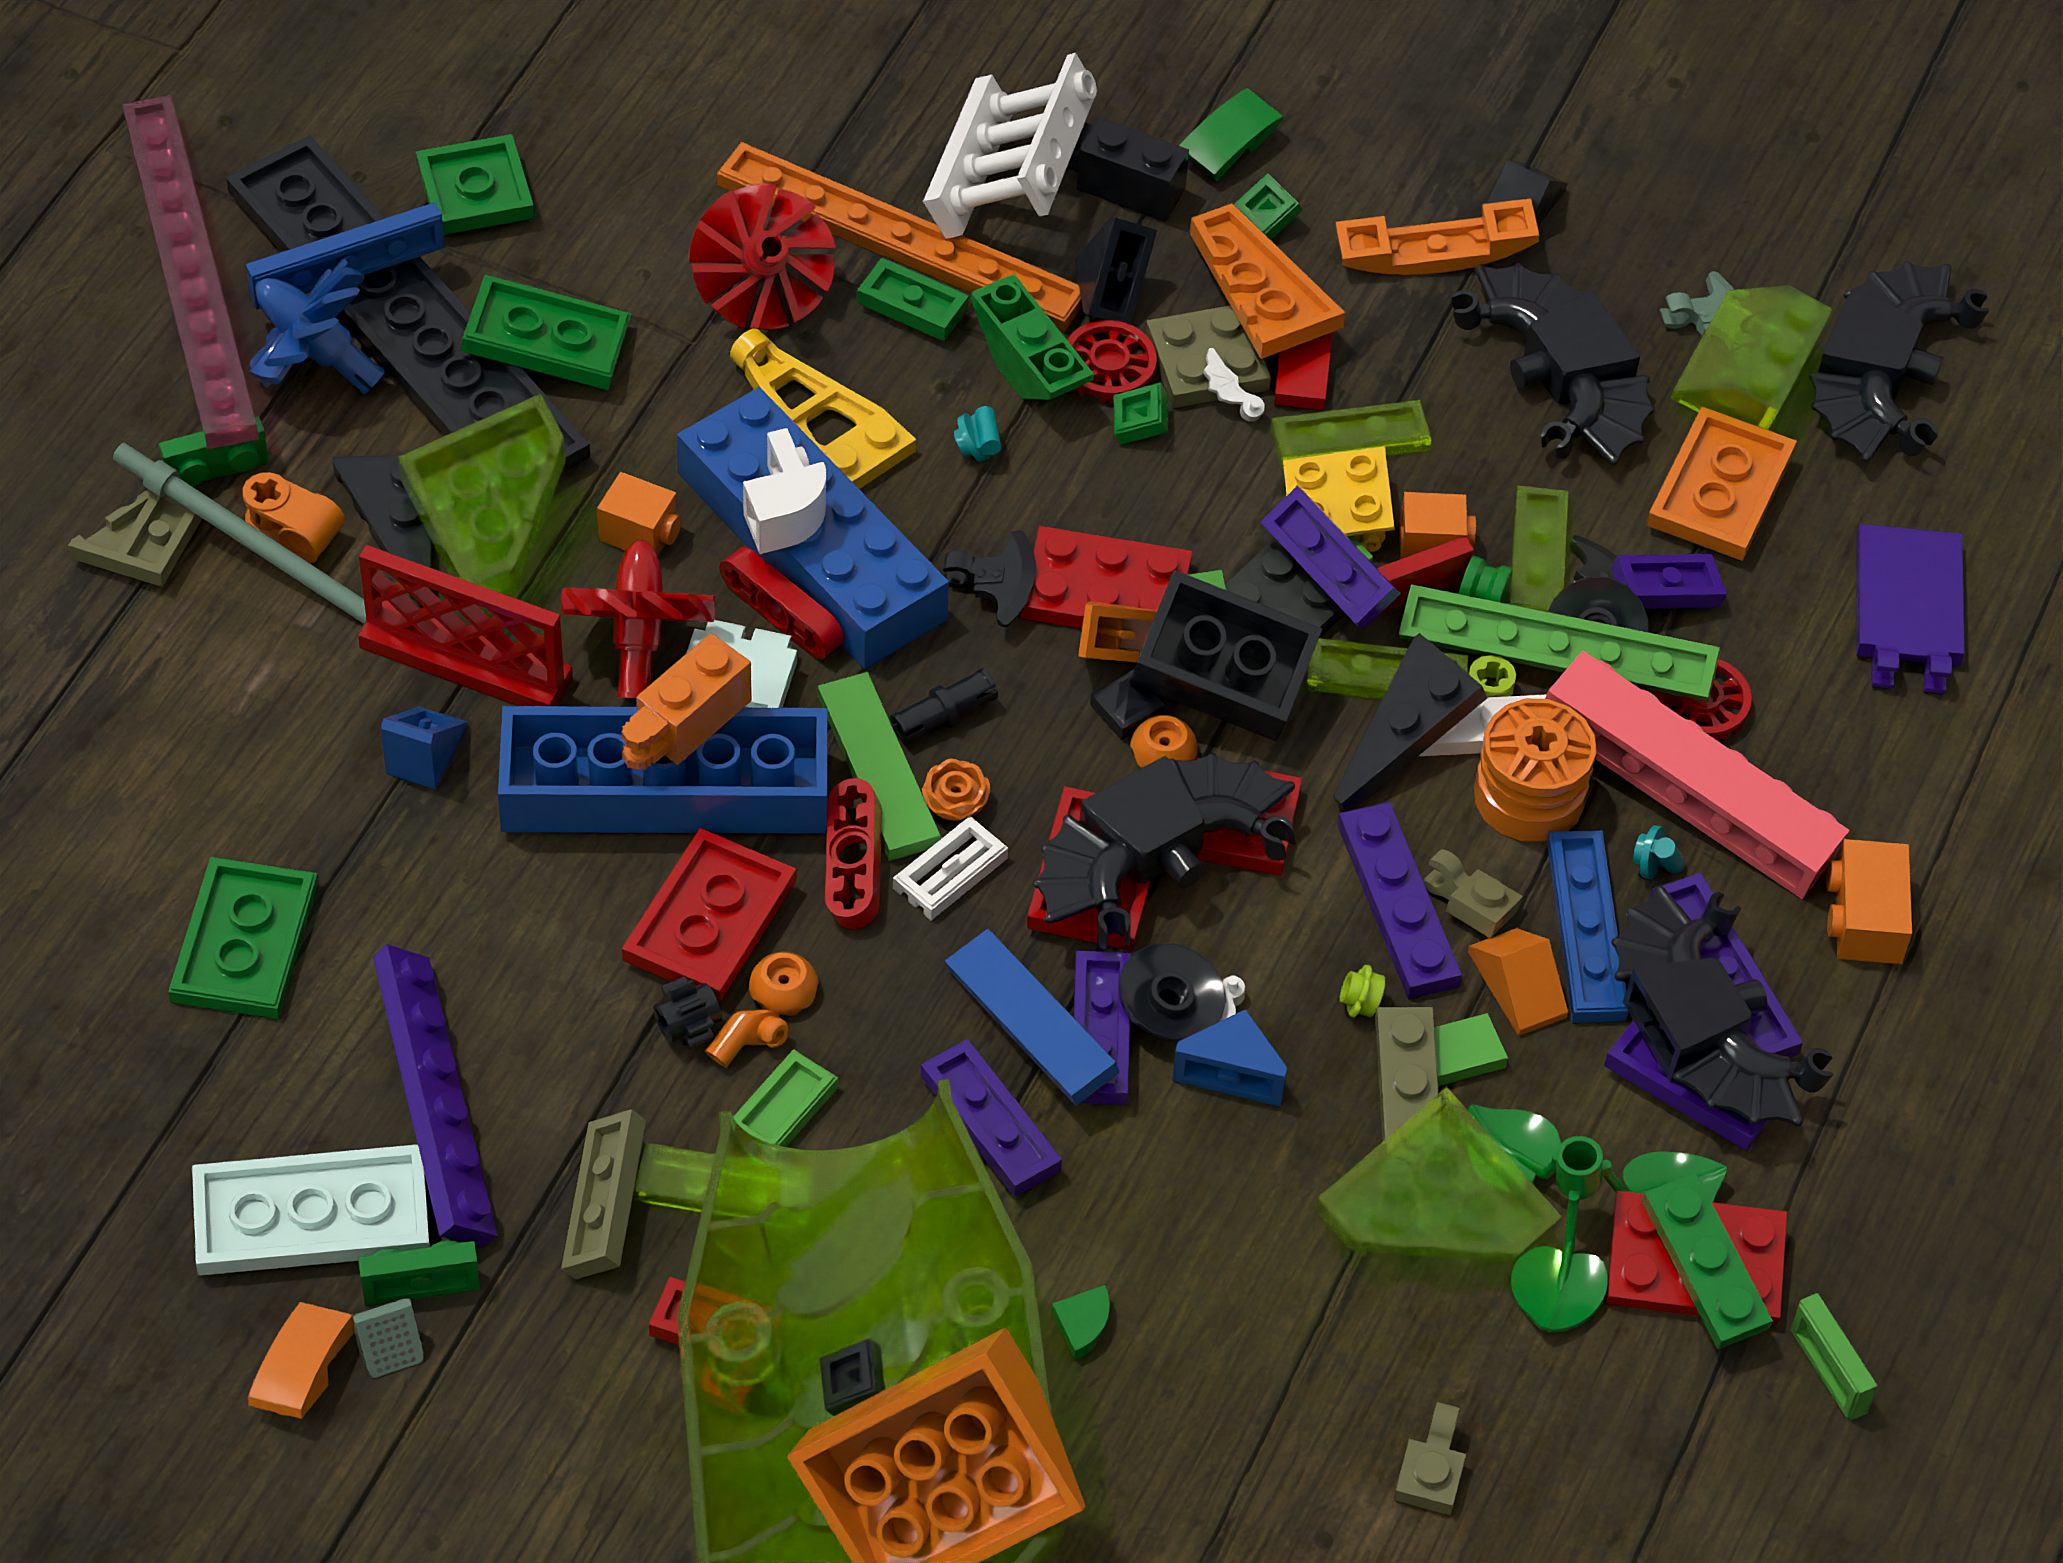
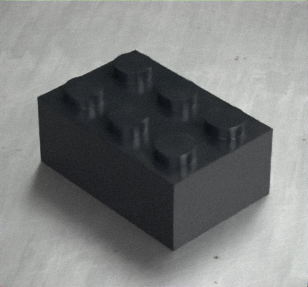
M1174 570L1129 683L1277 742L1289 717L1322 628Z

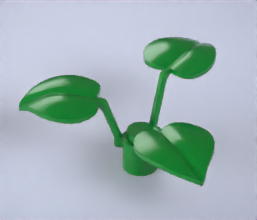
M1472 1104L1467 1112L1465 1145L1468 1159L1473 1171L1486 1186L1501 1193L1521 1194L1532 1186L1536 1176L1548 1180L1556 1172V1184L1559 1190L1568 1196L1563 1252L1551 1246L1535 1247L1518 1258L1511 1273V1289L1517 1305L1540 1330L1550 1333L1568 1331L1584 1324L1599 1310L1606 1297L1608 1275L1603 1261L1592 1254H1573L1579 1202L1591 1197L1599 1190L1602 1177H1604L1615 1193L1618 1190L1644 1194L1648 1190L1696 1172L1710 1201L1714 1202L1727 1175V1167L1714 1160L1687 1153L1659 1151L1640 1155L1629 1162L1623 1170V1186L1611 1170V1162L1603 1160L1600 1146L1591 1138L1574 1136L1561 1143L1559 1133L1554 1125L1546 1118L1530 1111L1492 1109Z

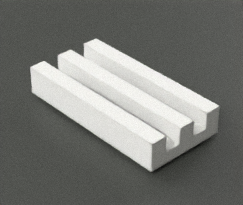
M970 816L893 877V889L900 895L905 892L908 895V902L915 908L919 905L924 908L923 914L932 921L1007 860L1008 847ZM974 836L977 839L959 855L955 854L945 862L942 868L922 885L919 886L916 883Z

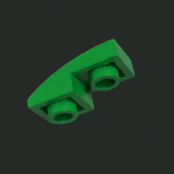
M1246 88L1215 110L1179 146L1189 149L1188 159L1217 182L1245 151L1252 155L1280 125L1284 118L1250 89Z

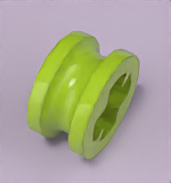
M1488 655L1476 659L1470 666L1469 675L1483 686L1487 698L1513 695L1516 672L1508 660L1499 656ZM1484 678H1495V684L1498 686H1487V679Z

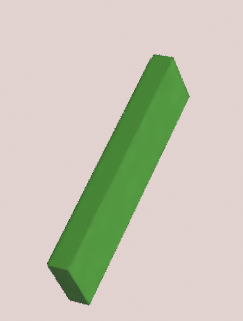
M868 672L818 685L817 697L822 708H827V720L852 777L867 781L873 787L882 806L881 843L889 861L931 848L940 840V833Z

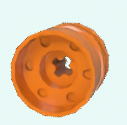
M1526 698L1505 705L1491 717L1484 732L1483 746L1480 752L1481 760L1477 768L1474 784L1475 805L1484 821L1500 834L1519 841L1545 842L1548 839L1549 832L1569 831L1580 819L1585 807L1589 780L1596 758L1595 735L1585 718L1571 707L1556 701Z

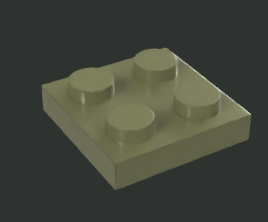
M1231 305L1146 320L1145 334L1155 347L1157 354L1156 364L1173 408L1218 400L1217 393L1208 390L1209 380L1203 374L1204 369L1208 365L1206 355L1209 348H1214L1225 366L1238 377L1239 387L1245 392L1253 394L1269 391L1271 376L1264 358L1261 359Z

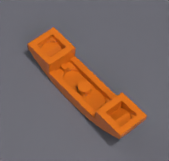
M1531 198L1482 204L1481 218L1389 229L1386 226L1385 216L1335 222L1343 266L1389 275L1435 274L1463 270L1503 259L1539 242V231Z

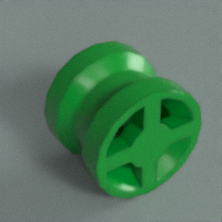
M1473 555L1465 571L1459 594L1504 603L1511 584L1513 568L1505 565L1494 568L1488 566L1483 558Z

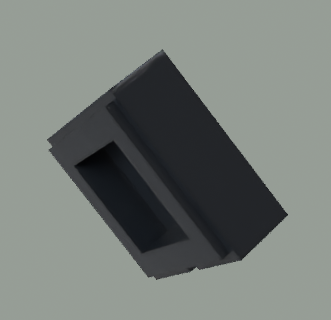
M1134 670L1091 693L1090 705L1121 740L1133 734L1139 725L1147 719L1164 715L1165 704L1155 693L1129 683Z
M871 1338L820 1358L824 1407L833 1416L886 1390L881 1346Z

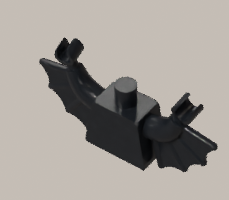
M1906 261L1903 266L1890 272H1869L1868 278L1861 286L1844 292L1846 302L1824 349L1818 372H1810L1808 374V379L1815 390V399L1811 404V408L1828 422L1831 429V439L1842 441L1853 447L1864 462L1872 459L1889 434L1895 435L1898 433L1902 436L1900 439L1901 449L1909 456L1919 455L1926 445H1932L1938 437V429L1927 419H1917L1912 424L1907 422L1908 416L1897 407L1893 400L1897 398L1905 377L1932 386L1937 379L1943 357L1917 349L1921 331L1925 325L1948 322L1950 317H1955V320L1960 325L1973 329L1982 323L1990 311L1988 308H1981L1987 299V294L1979 289L1968 290L1960 303L1950 302V299L1947 298L1951 275V266L1949 264L1924 267Z
M1521 263L1500 269L1477 265L1475 272L1489 302L1488 304H1479L1477 295L1469 290H1461L1454 293L1451 300L1454 309V320L1457 326L1463 330H1471L1477 327L1482 319H1488L1489 323L1507 325L1518 330L1527 337L1524 351L1525 356L1513 359L1510 362V371L1515 384L1523 388L1541 381L1555 402L1560 404L1571 403L1572 405L1571 411L1562 422L1553 421L1543 427L1541 431V447L1545 448L1554 439L1563 440L1556 448V457L1565 459L1572 451V437L1578 438L1583 436L1611 465H1617L1619 457L1625 449L1644 441L1641 430L1642 424L1655 412V407L1651 404L1646 392L1647 384L1650 382L1649 376H1636L1640 361V355L1593 290L1583 293L1567 285L1557 273L1539 274L1524 268Z
M1214 753L1193 761L1168 759L1165 755L1081 801L1080 820L1078 821L1070 815L1064 816L1060 832L1040 847L1045 866L1040 877L1034 880L1033 885L1039 889L1047 903V914L1044 917V921L1052 924L1096 908L1099 912V946L1102 949H1107V937L1109 934L1121 935L1125 939V946H1129L1131 916L1126 910L1120 908L1121 899L1119 895V887L1128 877L1135 883L1145 884L1167 872L1179 887L1186 888L1191 886L1201 878L1205 871L1204 864L1196 856L1202 850L1204 834L1223 829L1234 830L1248 836L1256 834L1262 837L1267 857L1277 861L1284 860L1287 856L1285 845L1282 841H1287L1292 845L1296 844L1291 822L1287 818L1280 816L1272 817L1266 821L1261 818L1262 815L1295 789V784L1292 781L1287 782L1273 778L1259 766L1257 761L1234 763L1220 758Z
M1656 886L1650 900L1636 907H1628L1625 913L1628 916L1627 927L1621 934L1612 939L1611 944L1619 957L1618 971L1614 974V978L1620 982L1629 981L1623 1003L1669 1082H1681L1694 1089L1705 1101L1708 1108L1734 1111L1748 1119L1752 1125H1757L1758 1122L1766 1120H1780L1795 1126H1801L1803 1124V1117L1789 1084V1078L1795 1079L1798 1086L1809 1093L1819 1091L1834 1075L1833 1072L1822 1071L1832 1060V1055L1824 1049L1815 1048L1810 1050L1801 1063L1791 1062L1788 1056L1769 1053L1754 1043L1747 1034L1752 1022V1014L1765 1011L1767 1008V995L1763 985L1757 979L1735 985L1721 961L1715 958L1703 959L1701 952L1703 947L1713 938V935L1725 936L1729 934L1741 911V906L1738 905L1734 910L1722 909L1719 905L1724 897V893L1716 892L1711 895L1700 919L1692 921L1664 887Z

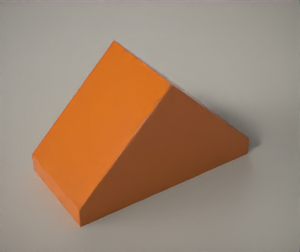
M1094 601L1087 602L1078 656L1137 662L1157 610Z
M1516 928L1494 936L1491 939L1488 938L1469 945L1468 954L1518 1036L1567 1018L1568 1009L1549 939Z

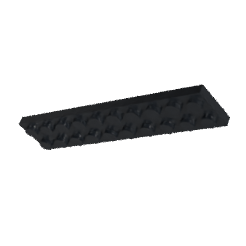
M310 135L226 177L228 192L281 252L385 219ZM421 257L363 275L365 278L357 286L360 292L338 316L505 504L591 457L590 443L521 367L460 351L462 338L471 312Z

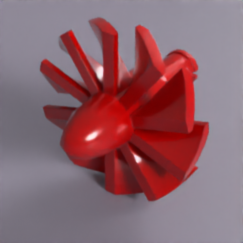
M756 184L725 193L702 215L690 244L689 263H715L691 264L696 289L706 305L741 279L747 277L745 281L710 305L724 320L742 329H745L759 282L762 281L764 282L750 328L767 331L779 330L789 326L776 288L775 276L780 279L794 323L810 314L821 302L823 297L786 271L785 265H790L826 293L831 286L834 275V254H789L788 248L836 249L830 229L817 213L787 235L782 237L779 235L817 208L808 199L794 192L778 189L766 229L763 230L777 188L775 184Z
M643 539L633 542L626 550L618 569L615 590L562 589L561 614L614 618L613 644H615V649H620L617 697L636 698L650 686L652 651H657L658 646H660L662 620L714 622L715 595L663 592L662 569L656 551L649 542Z

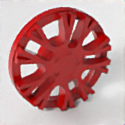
M1101 320L1081 326L1068 337L1067 341L1082 360L1086 361V365L1094 373L1093 381L1074 389L1075 391L1078 390L1081 396L1087 393L1100 397L1101 403H1105L1106 400L1114 403V395L1151 384L1156 370L1157 354L1152 341L1138 328L1120 321ZM1108 332V339L1097 342L1092 334ZM1121 334L1128 336L1124 343L1118 341ZM1139 345L1146 352L1137 355L1130 354V351ZM1125 377H1133L1137 380L1129 383ZM1100 381L1103 382L1105 386H1100L1094 383ZM1112 381H1118L1119 386L1113 387Z
M1720 659L1716 671L1727 676L1729 679L1723 684H1719L1714 679L1709 702L1652 691V694L1666 707H1679L1680 709L1674 712L1681 717L1687 715L1691 717L1689 720L1696 724L1698 722H1705L1708 727H1700L1706 734L1717 741L1719 739L1726 740L1728 734L1732 732L1736 734L1739 728L1743 727L1752 702L1751 690L1744 676L1735 667ZM1725 707L1736 708L1741 710L1737 715H1735L1725 710Z

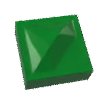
M1268 173L1234 204L1270 240L1303 211L1300 204Z
M1161 382L1114 395V435L1121 445L1168 432L1167 392Z

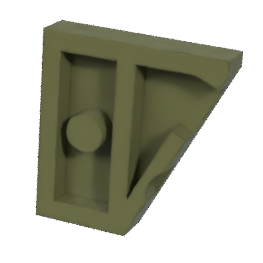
M147 489L138 495L134 503L120 507L105 517L106 526L86 540L80 535L73 538L68 545L70 558L163 587L202 518L168 495L161 498Z

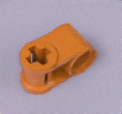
M270 472L259 473L250 477L243 486V501L248 507L245 521L308 563L317 561L345 525L344 513L332 500L293 484L280 475Z

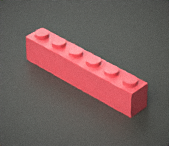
M1583 650L1548 690L1545 699L1567 705L1586 719L1595 735V759L1802 900L1827 869L1829 860H1834L1842 846L1843 840L1850 831L1838 823L1830 813L1819 810L1795 794L1787 784L1773 779L1749 763L1741 753L1727 748L1706 734L1698 724L1684 719L1663 705L1652 693L1641 690L1617 674L1609 664L1595 659Z

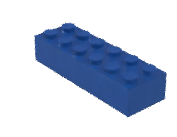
M760 387L677 434L678 474L749 549L753 550L835 617L845 637L844 643L841 646L864 670L947 621L949 581ZM787 428L795 448L800 446L804 448L809 465L820 462L825 464L826 513L819 529L805 541L790 547L759 554L744 517L743 482L771 475L767 466V433Z
M502 706L498 783L501 832L697 833L699 828H702L711 833L827 834V708L744 707L679 765L664 755L656 763H651V767L638 771L630 767L627 768L625 760L622 759L623 746H626V744L621 739L622 726H625V722L630 721V717L637 712V707Z

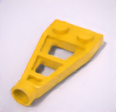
M759 329L746 331L733 344L730 358L745 372V376L752 388L755 390L760 387L859 489L916 452V438L882 407L778 349ZM792 380H795L816 395L792 410L784 403L776 391ZM826 410L836 411L855 423L856 426L826 446L819 444L815 440L806 424Z

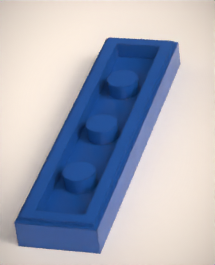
M434 202L246 264L250 299L256 310L262 309L257 301L255 287L257 282L263 279L275 278L292 284L303 293L308 294L312 291L322 274L327 269L333 271L342 259H345L351 268L365 275L445 248L442 214Z
M1603 831L1549 832L1547 847L1572 1023L1626 1022L1629 1012L1623 1003L1626 993L1625 981L1620 982L1614 978V974L1618 971L1619 957L1611 941L1618 936Z
M986 929L945 960L949 972L1075 1106L1120 1073L1116 1062L989 929Z

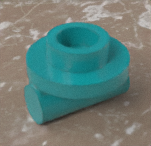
M982 406L972 416L965 413L958 417L959 428L954 430V437L965 457L973 456L981 463L989 459L990 455H995L1001 450V441L993 408Z
M1653 825L1648 834L1641 833L1634 849L1633 861L1635 865L1640 866V874L1643 878L1653 879L1660 867L1665 868L1670 874H1678L1684 869L1685 860L1673 840L1666 838L1664 827Z

